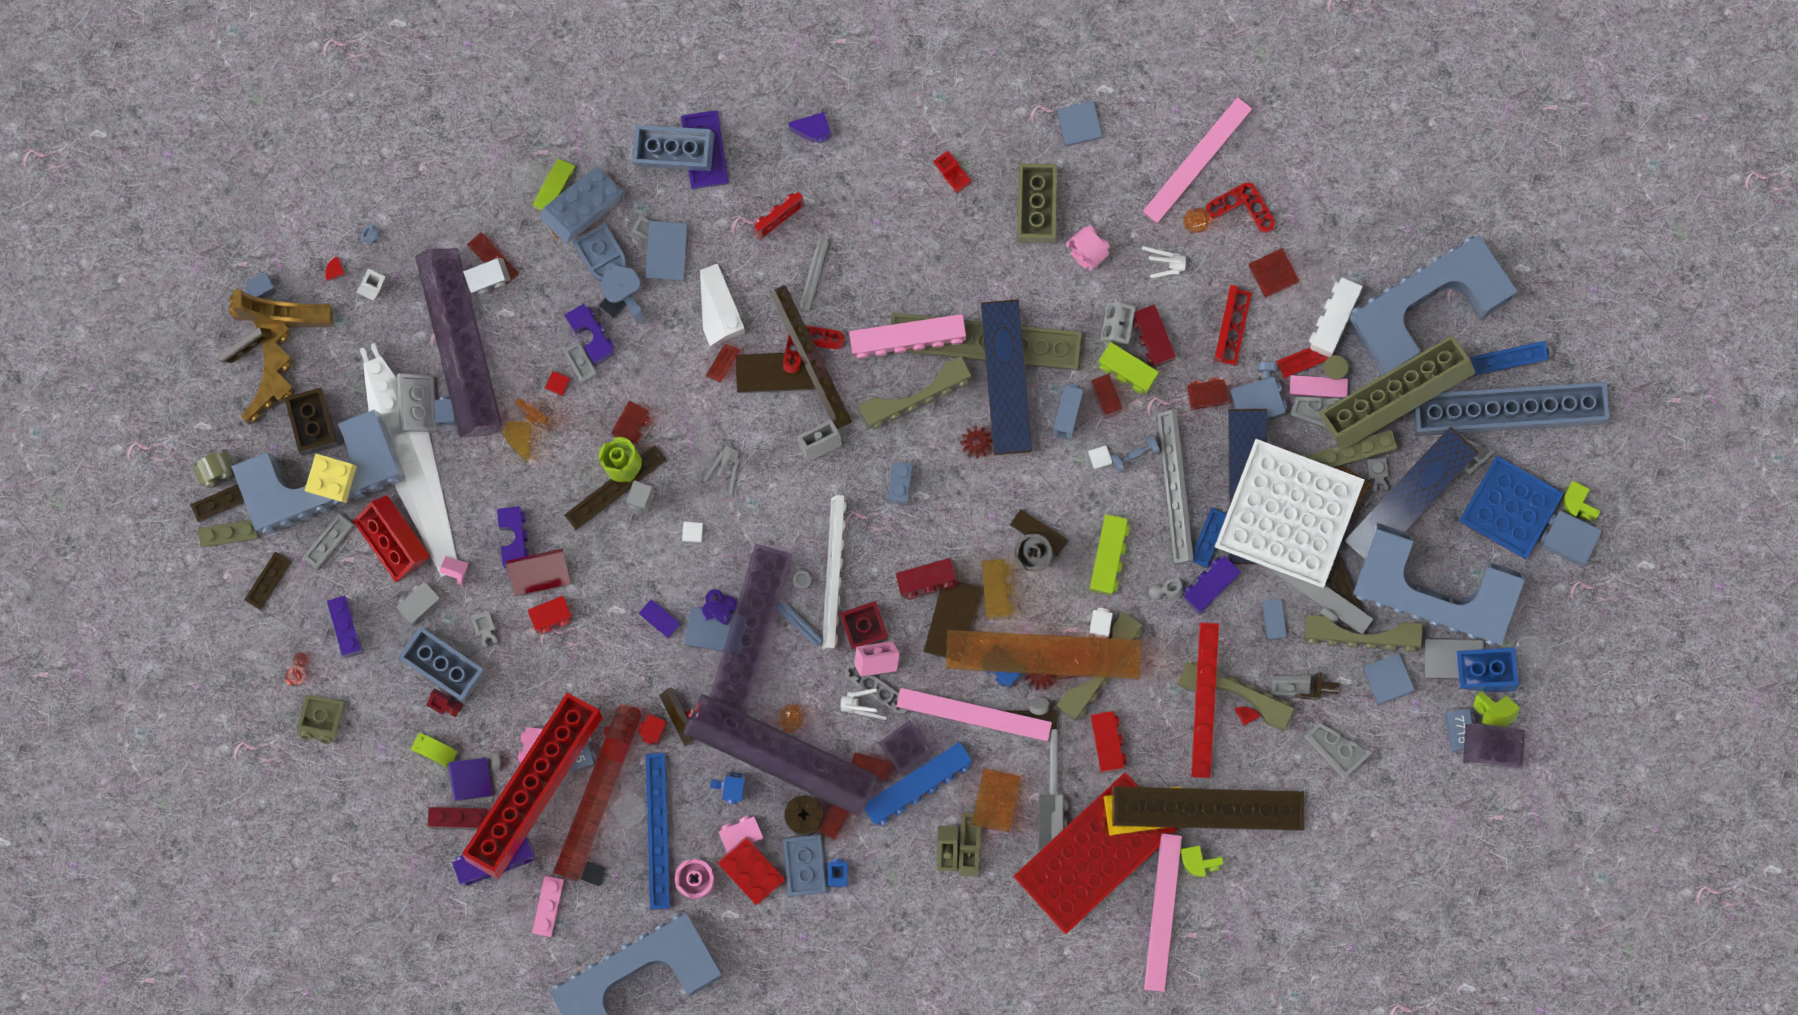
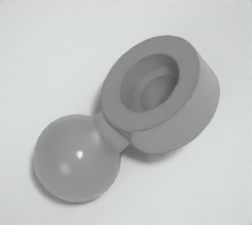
M1173 578L1166 581L1163 587L1158 584L1150 586L1148 594L1155 600L1160 599L1163 594H1166L1168 598L1175 599L1183 594L1184 587L1180 580Z

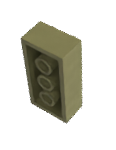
M1019 163L1017 243H1055L1057 164Z

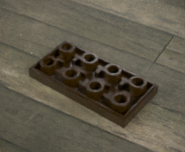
M785 353L736 355L737 393L813 390V382L803 361H801L800 369L795 373H788L784 370L783 359ZM791 358L789 365H793L794 358Z
M960 582L954 588L940 589L924 653L961 662L981 587Z

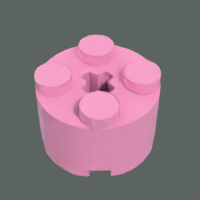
M1091 225L1083 227L1066 242L1067 249L1071 247L1073 250L1070 253L1072 257L1083 268L1088 266L1089 271H1092L1109 255L1108 248H1110L1106 240L1100 239L1096 235L1097 232Z
M691 859L684 861L677 868L675 884L683 896L698 900L710 894L715 884V876L706 862ZM692 875L695 877L699 875V882L691 884L692 879L690 877Z

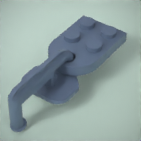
M603 223L572 241L591 275L596 280L602 282L601 291L606 299L611 303L624 300L635 320L640 324L644 323L645 318L641 312L642 309L631 296L640 288V280L633 269L626 268V258L606 224Z

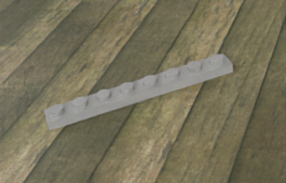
M1169 410L1158 413L1174 564H1182L1194 560L1177 410Z

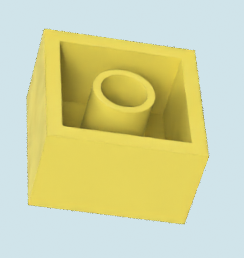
M315 454L305 491L346 503L357 466Z

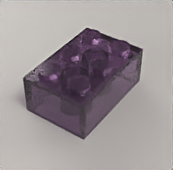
M1465 724L1463 763L1502 769H1523L1525 730L1487 724Z

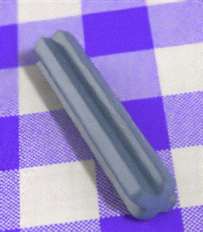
M781 602L777 606V610L816 647L823 641L822 637L785 602Z

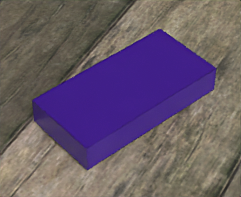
M652 599L638 613L667 639L680 626L678 621Z

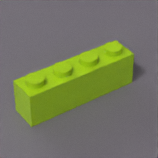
M1105 514L1089 592L1112 596L1113 591L1117 592L1119 581L1115 580L1116 573H1121L1123 562H1120L1119 559L1120 554H1125L1127 543H1123L1124 535L1128 536L1130 525L1127 524L1128 519Z

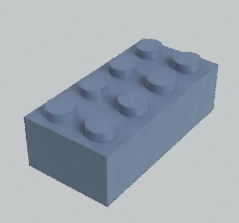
M636 125L632 163L637 167L711 171L714 133L710 129Z
M596 166L543 208L540 219L567 244L616 206L621 200L623 191Z
M421 626L398 657L400 661L462 703H465L486 673L483 668Z

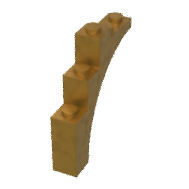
M233 289V295H230L229 314L232 315L235 321L258 320L261 324H285L287 328L333 327V308L330 304H300L272 301L249 295L241 289Z
M252 320L256 329L259 327L271 329L273 335L262 343L264 353L262 380L257 394L249 407L241 415V418L248 425L251 422L255 423L265 409H270L274 405L275 399L282 404L285 401L284 397L294 395L295 390L280 375L282 372L286 373L293 363V360L278 346L279 344H284L290 338L291 331L284 324H261L258 320Z

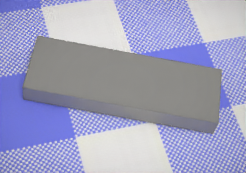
M338 513L302 558L318 570L354 525Z

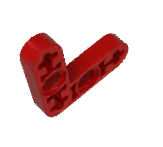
M1249 182L1243 183L1211 200L1206 206V215L1211 219H1216L1244 204L1260 232L1269 233L1275 225V221L1257 189ZM1244 188L1252 190L1250 195L1253 200L1249 203L1247 202L1250 200L1248 194H1243ZM1233 196L1236 199V203L1228 205L1225 201L1226 197ZM1221 200L1223 206L1218 208L1217 214L1210 212L1211 206H1220L1221 203L1219 201ZM1254 203H1258L1262 206V210L1255 213L1252 211L1251 206ZM1263 213H1266V215L1263 216L1264 220L1266 222H1271L1269 224V228H1267L1266 226H1261L1263 224V220L1260 216L1263 215Z
M806 325L811 338L814 334L822 336L821 339L812 338L816 347L840 349L843 347L844 334L841 331ZM790 334L785 349L783 368L788 373H795L800 369L802 359L798 351L790 350V347L795 346ZM791 358H794L793 365H789Z

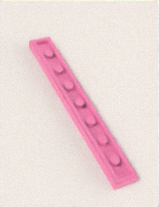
M1237 97L1142 213L1158 224L1252 111V108Z
M900 688L896 705L897 708L1046 742L1048 741L1052 722L903 688Z
M1161 834L1144 990L1165 992L1182 836Z

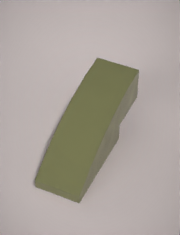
M962 813L958 876L978 877L981 814Z

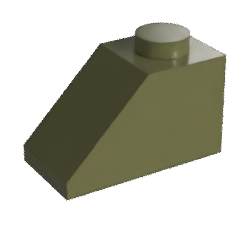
M938 826L937 871H957L958 826Z

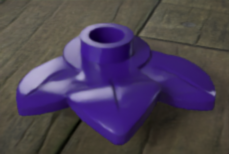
M712 589L705 596L706 603L702 607V616L705 621L714 617L721 624L727 625L731 618V612L738 611L739 605L732 596L723 595L720 590ZM712 596H717L718 601H714Z

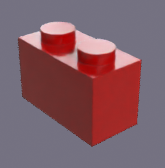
M564 596L527 610L537 634L541 632V635L551 632L555 626L564 627L570 624V620H573Z

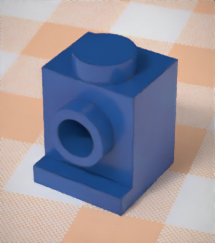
M832 859V862H828V887L848 888V863H844V859ZM836 870H840L842 872V875L840 877H836L834 875Z

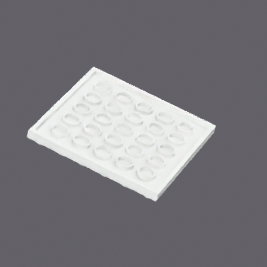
M1255 439L1215 547L1324 588L1364 479Z

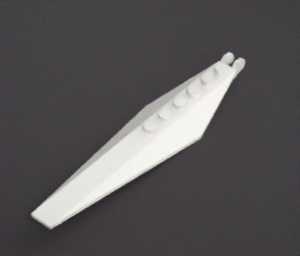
M373 343L371 344L372 352L375 355L373 360L369 361L366 349L364 347L360 348L364 360L369 411L376 410L383 416L405 477L401 479L402 482L395 484V487L439 571L445 556L456 560L457 556L429 432L400 431L397 378L383 358L380 357L376 344Z

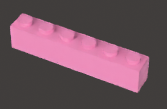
M963 314L849 331L852 355L857 357V359L868 358V355L872 354L884 356L887 355V352L892 351L904 353L906 349L912 348L918 351L925 349V346L931 345L933 348L944 346V343L957 345L966 340Z

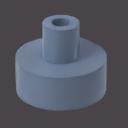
M372 224L367 225L362 232L361 240L367 244H371L373 241L378 243L381 239V236L378 235L379 229Z
M1260 362L1258 363L1257 371L1263 373V379L1270 378L1271 373H1276L1277 364Z

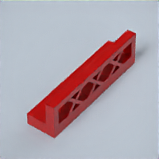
M1230 284L1214 361L1236 366L1252 292L1237 289L1238 286ZM1236 294L1247 296L1246 303L1240 307L1235 302ZM1239 311L1243 318L1241 322L1235 325L1231 320V316ZM1235 329L1239 337L1231 343L1227 335ZM1231 348L1235 354L1234 360L1224 359V351Z

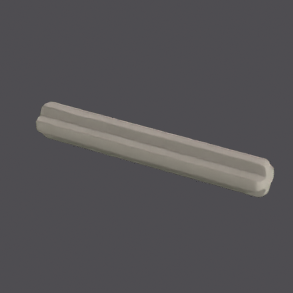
M818 239L799 306L803 311H809L828 246V241L825 239Z

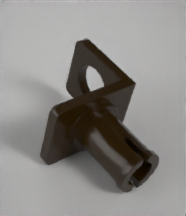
M1318 672L1314 676L1313 694L1298 693L1295 695V698L1318 700L1321 698V693L1338 695L1339 689L1334 688L1340 686L1338 682H1324L1322 680V672Z

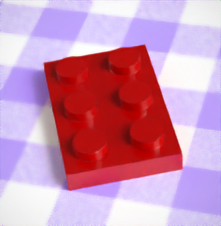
M799 191L795 194H789L784 199V203L780 206L779 204L771 208L770 214L766 217L761 216L755 221L754 231L759 240L763 239L804 207L803 196Z
M747 837L742 839L717 861V864L755 905H758L785 881V878Z

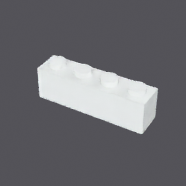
M1342 277L1339 283L1335 282L1331 291L1334 295L1332 299L1328 298L1324 309L1327 311L1324 316L1320 315L1316 326H1319L1317 333L1313 332L1309 342L1312 343L1310 349L1324 356L1331 357L1363 286Z

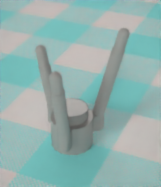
M725 447L703 481L706 482L720 462L722 465L717 474L718 477L721 476L726 465L731 467L734 464L729 488V497H732L737 467L740 461L737 458L739 452Z

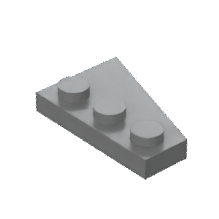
M1296 397L1290 417L1327 429L1319 412L1341 399Z
M1318 723L1304 736L1343 779L1372 754L1369 750L1359 747L1355 742L1343 738L1339 733L1321 723Z

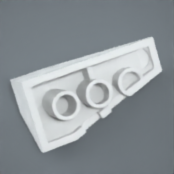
M718 264L700 270L703 331L711 347L744 334L745 329Z

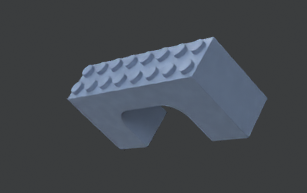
M1480 235L1475 238L1474 236L1467 238L1461 247L1454 246L1445 257L1438 256L1427 268L1425 265L1415 271L1416 274L1411 278L1409 275L1404 277L1395 288L1393 285L1388 287L1379 298L1376 295L1367 301L1368 304L1362 307L1360 305L1351 311L1352 314H1350L1348 324L1382 376L1421 353L1404 326L1403 316L1437 293L1446 289L1461 292L1480 320L1513 300L1517 290Z
M371 410L338 423L349 452L347 463L357 466L346 503L306 492V486L299 489H291L284 480L276 456L268 452L231 466L255 531L269 535L277 532V528L281 526L287 528L294 525L296 520H308L316 512L320 514L331 510L330 507L334 505L338 507L348 503L349 499L355 498L357 500L365 497V493L373 491V493L384 489V485L389 483L390 485H395L402 482L401 479L405 477L382 414L376 410Z
M1378 523L1376 524L1354 586V594L1357 595V599L1362 601L1369 599L1375 601L1374 604L1383 608L1386 605L1393 607V611L1404 614V612L1412 614L1411 617L1415 619H1428L1435 626L1441 627V625L1449 627L1450 631L1456 633L1462 631L1467 633V636L1470 638L1478 639L1480 637L1486 639L1485 642L1490 645H1502L1525 581L1524 573L1487 561L1476 591L1466 598H1453L1410 582L1404 573V567L1414 542V536Z
M679 913L672 917L673 921L666 925L664 922L655 927V932L651 934L647 932L639 936L638 942L625 944L621 947L622 951L615 954L612 952L604 957L605 961L600 964L595 962L586 967V972L582 974L577 972L570 976V981L567 983L560 982L552 987L553 991L550 994L562 1015H610L606 1008V997L609 991L617 984L652 964L663 963L669 965L674 970L689 997L723 978V975L688 914L683 915Z

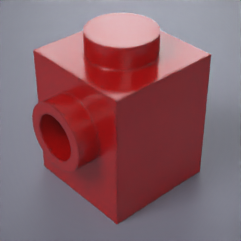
M648 714L646 720H642L638 728L639 736L643 738L642 742L651 746L653 743L658 745L667 722Z

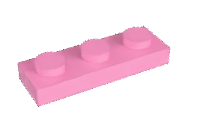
M544 876L532 931L533 934L552 938L564 884L563 879Z

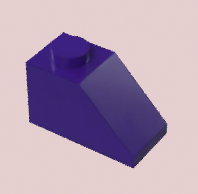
M824 112L788 122L791 132L812 143H824L828 141V138H831V132Z

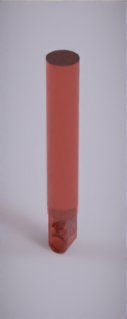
M625 704L617 708L553 870L554 874L578 882L640 721L641 711L639 708Z

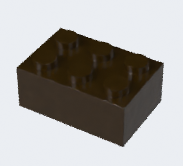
M322 387L284 397L298 452L302 456L339 446L325 391Z

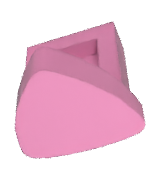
M445 556L439 573L457 578V584L463 585L468 563Z

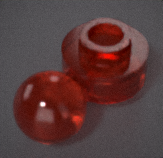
M303 652L294 655L293 663L295 666L289 668L285 673V680L291 686H298L305 681L306 674L302 667L308 664V656Z

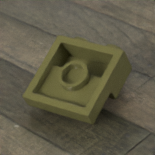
M306 695L297 725V734L303 740L309 741L315 738L319 739L323 744L336 742L340 728V719L345 706L344 702Z

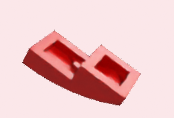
M948 150L933 161L938 171L956 194L972 183L971 179L960 168L959 163Z

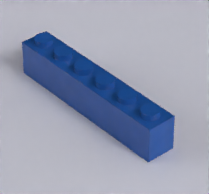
M958 742L864 803L862 807L874 826L879 824L881 827L890 821L889 817L893 814L898 816L906 810L905 807L910 803L915 805L922 800L921 796L928 793L930 795L937 791L939 784L951 782L955 779L953 775L961 772L963 774L971 768L972 760L961 743Z

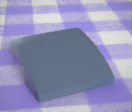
M1399 653L1363 667L1378 706L1414 692L1411 680Z

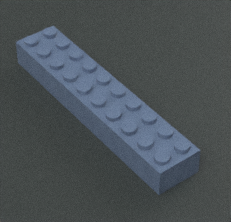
M1606 382L1442 392L1413 409L1415 436L1442 435L1450 426L1458 433L1597 425L1606 424L1610 420Z

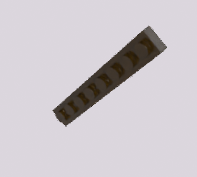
M786 285L770 291L769 293L836 429L852 423Z

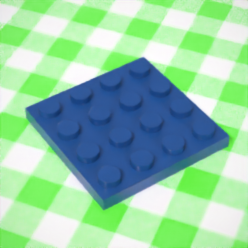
M1496 455L1458 522L1526 560L1564 493Z

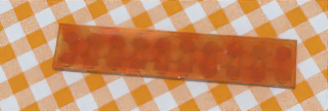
M948 630L946 669L1140 679L1141 640Z

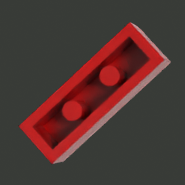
M1114 711L1092 714L1090 719L1100 773L1124 770L1127 760L1125 753H1121L1120 746H1123L1122 734H1118L1117 727L1120 726L1118 715H1114Z

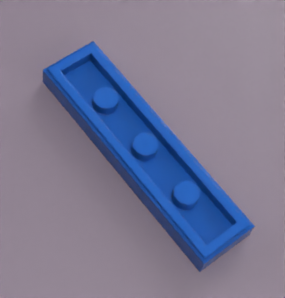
M1545 341L1469 357L1475 370L1473 376L1549 360Z

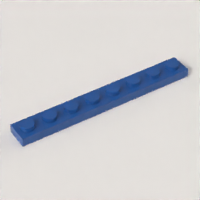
M665 753L645 754L650 910L670 909Z

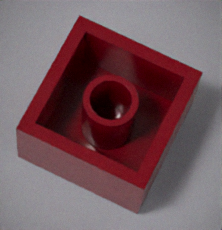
M876 601L839 613L852 652L856 651L857 646L877 644L889 640Z

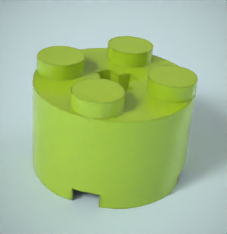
M623 437L613 438V441L603 444L598 454L602 468L608 477L614 481L630 482L634 480L642 465V458L630 440Z

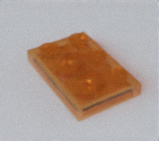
M983 769L972 825L1010 833L1021 776Z

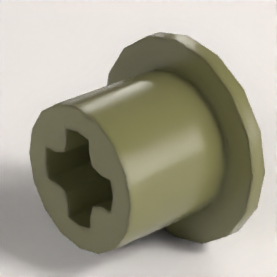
M1333 355L1325 361L1324 372L1329 378L1339 380L1347 374L1348 363L1343 357Z

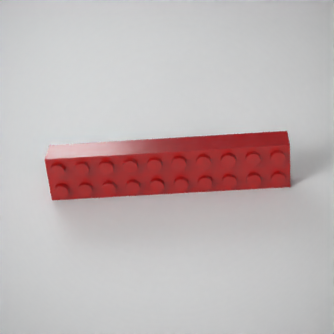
M568 692L565 694L463 851L462 856L466 862L499 880L603 719L599 709Z

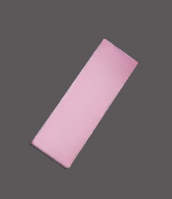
M1291 375L1289 395L1343 399L1347 397L1348 379L1333 380L1325 377Z

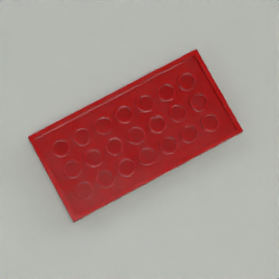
M1126 772L1119 776L1012 876L1064 935L1073 929L1160 847L1161 834L1172 835L1177 831L1176 828H1162L1109 836L1104 797L1112 795V787L1114 786L1139 787Z

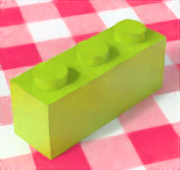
M1111 342L1098 360L1101 371L1106 374L1112 373L1116 376L1115 379L1122 384L1128 383L1132 386V390L1138 394L1144 393L1146 395L1159 374L1157 370Z

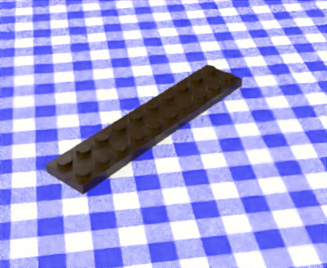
M1112 787V826L1304 831V791Z

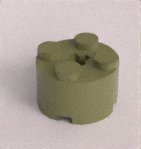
M222 449L220 454L214 452L197 460L198 465L192 464L201 486L210 488L217 485V480L221 478L227 480L235 476L231 467L234 463L227 449Z

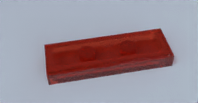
M482 232L467 244L483 263L497 258L504 259L511 279L505 282L506 285L519 275L515 268Z

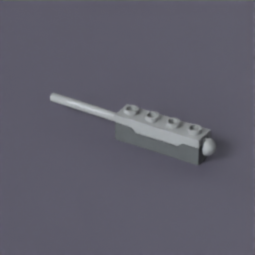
M1057 729L1050 730L1049 795H1039V851L1067 826V819H1063V811H1067V800H1063V795H1058Z

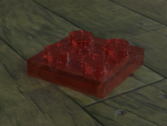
M1283 248L1248 264L1265 299L1299 283V279Z

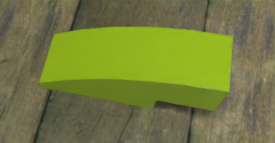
M558 158L533 203L535 209L543 211L547 204L565 191L576 168L575 165Z

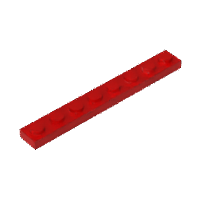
M1199 622L1191 777L1211 778L1219 623Z

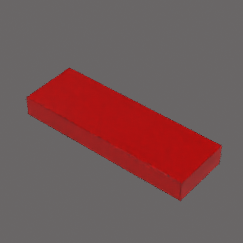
M1309 347L1277 360L1276 363L1283 379H1286L1291 375H1296L1325 363L1329 357L1313 351Z

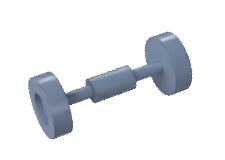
M1152 435L1146 437L1147 446L1129 452L1128 456L1119 459L1116 453L1110 456L1119 473L1124 471L1123 462L1128 459L1133 460L1149 448L1154 454L1160 452Z

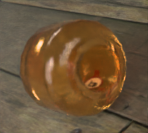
M1203 207L1187 210L1186 215H1183L1185 230H1188L1191 234L1207 231L1208 224H1211L1210 213H1206Z
M785 704V707L780 708L778 725L784 728V732L795 733V730L802 728L804 711L800 709L799 705Z

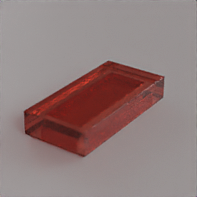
M724 344L708 370L706 377L721 383L740 350Z

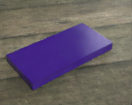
M718 110L681 115L682 128L710 129L714 133L711 171L688 170L691 190L729 184Z

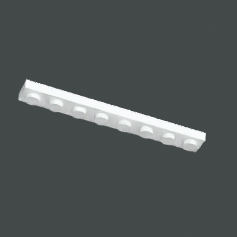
M841 495L831 498L822 650L834 649L838 642V635L836 634V627L839 624L837 608L840 605L838 589H840L842 582L839 573L843 565V560L840 557L844 547V540L842 539V532L845 529L843 513L846 511V502L844 501V496Z

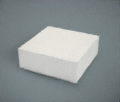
M1106 445L1088 451L1094 470L1112 464Z
M684 522L682 542L702 543L703 523Z

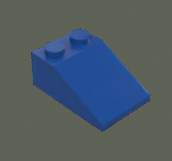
M1515 648L1456 652L1460 689L1486 692L1517 691L1519 682Z

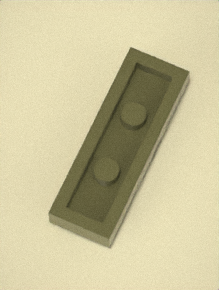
M252 520L198 528L201 548L258 539V532L255 531Z

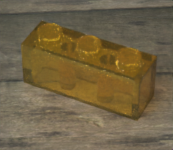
M1005 559L982 560L986 620L1009 619V613H1013L1012 602H1008V594H1011V583H1007L1006 575H1010L1009 564H1005Z

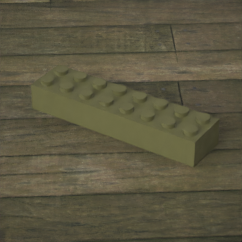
M1453 335L1322 410L1319 414L1341 450H1344L1475 374V370L1467 354Z

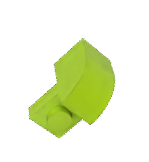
M1572 480L1563 496L1565 512L1573 517H1576L1579 513L1581 514L1580 517L1586 521H1595L1600 513L1599 510L1583 503L1590 489Z
M1482 691L1476 695L1473 704L1476 711L1483 715L1482 723L1497 729L1504 728L1515 721L1520 707L1509 697L1505 696L1495 703Z
M421 733L417 735L410 749L445 768H448V763L453 762L457 751Z
M1200 845L1180 849L1183 867L1194 877L1205 878L1206 869H1208V872L1220 870V866L1224 865L1222 857L1203 861Z

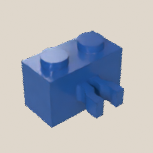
M727 772L724 781L712 779L710 788L722 789V799L726 800V803L738 804L744 797L747 774Z

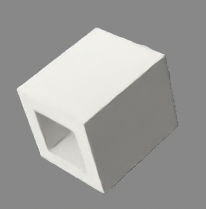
M367 269L356 293L374 301L385 276Z

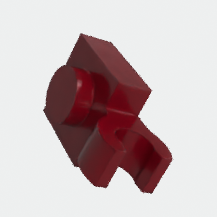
M435 688L431 692L426 705L442 715L448 712L453 717H457L458 712H461L463 704L456 701L451 702L449 695Z

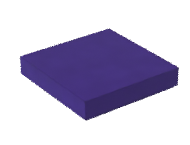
M486 758L448 763L454 801L492 796Z

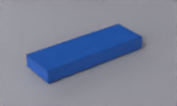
M1211 507L1193 550L1194 561L1191 562L1205 568L1208 567L1227 516L1226 513Z

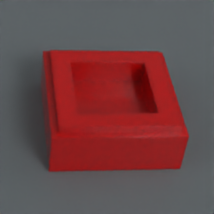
M552 371L545 389L563 396L570 378Z

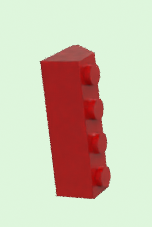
M388 495L371 501L353 520L395 583L419 568L430 557Z

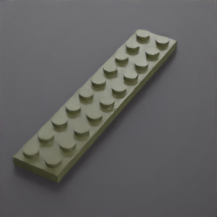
M892 312L890 325L940 317ZM964 320L966 340L961 344L952 345L951 343H944V346L933 348L931 345L925 346V349L915 351L913 348L906 349L904 353L950 358L961 356L963 359L986 361L983 324L980 321ZM1021 326L1024 365L1077 371L1081 332Z

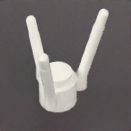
M1142 246V250L1170 257L1149 256V260L1169 262V268H1172L1169 271L1151 274V278L1179 274V271H1185V256Z
M876 688L859 692H848L847 696H842L841 711L856 713L883 720L887 719L886 716L871 713L877 712L875 708L858 706L859 701L855 699L856 696L877 692Z

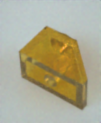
M507 421V425L503 426V438H506L510 447L525 463H529L532 425L530 422Z

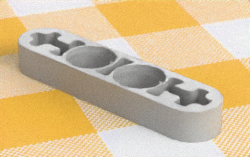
M850 664L846 667L845 676L848 681L864 691L868 690L863 685L864 681L872 679L875 682L872 689L876 688L877 692L868 695L898 715H904L908 712L905 709L898 711L896 704L893 702L892 706L888 704L892 701L894 695L897 696L895 701H898L899 693L873 675L864 676L859 684L857 683L859 678L856 676L849 677V669L854 670L856 668L855 665ZM882 690L890 692L888 700H882L879 697V693Z

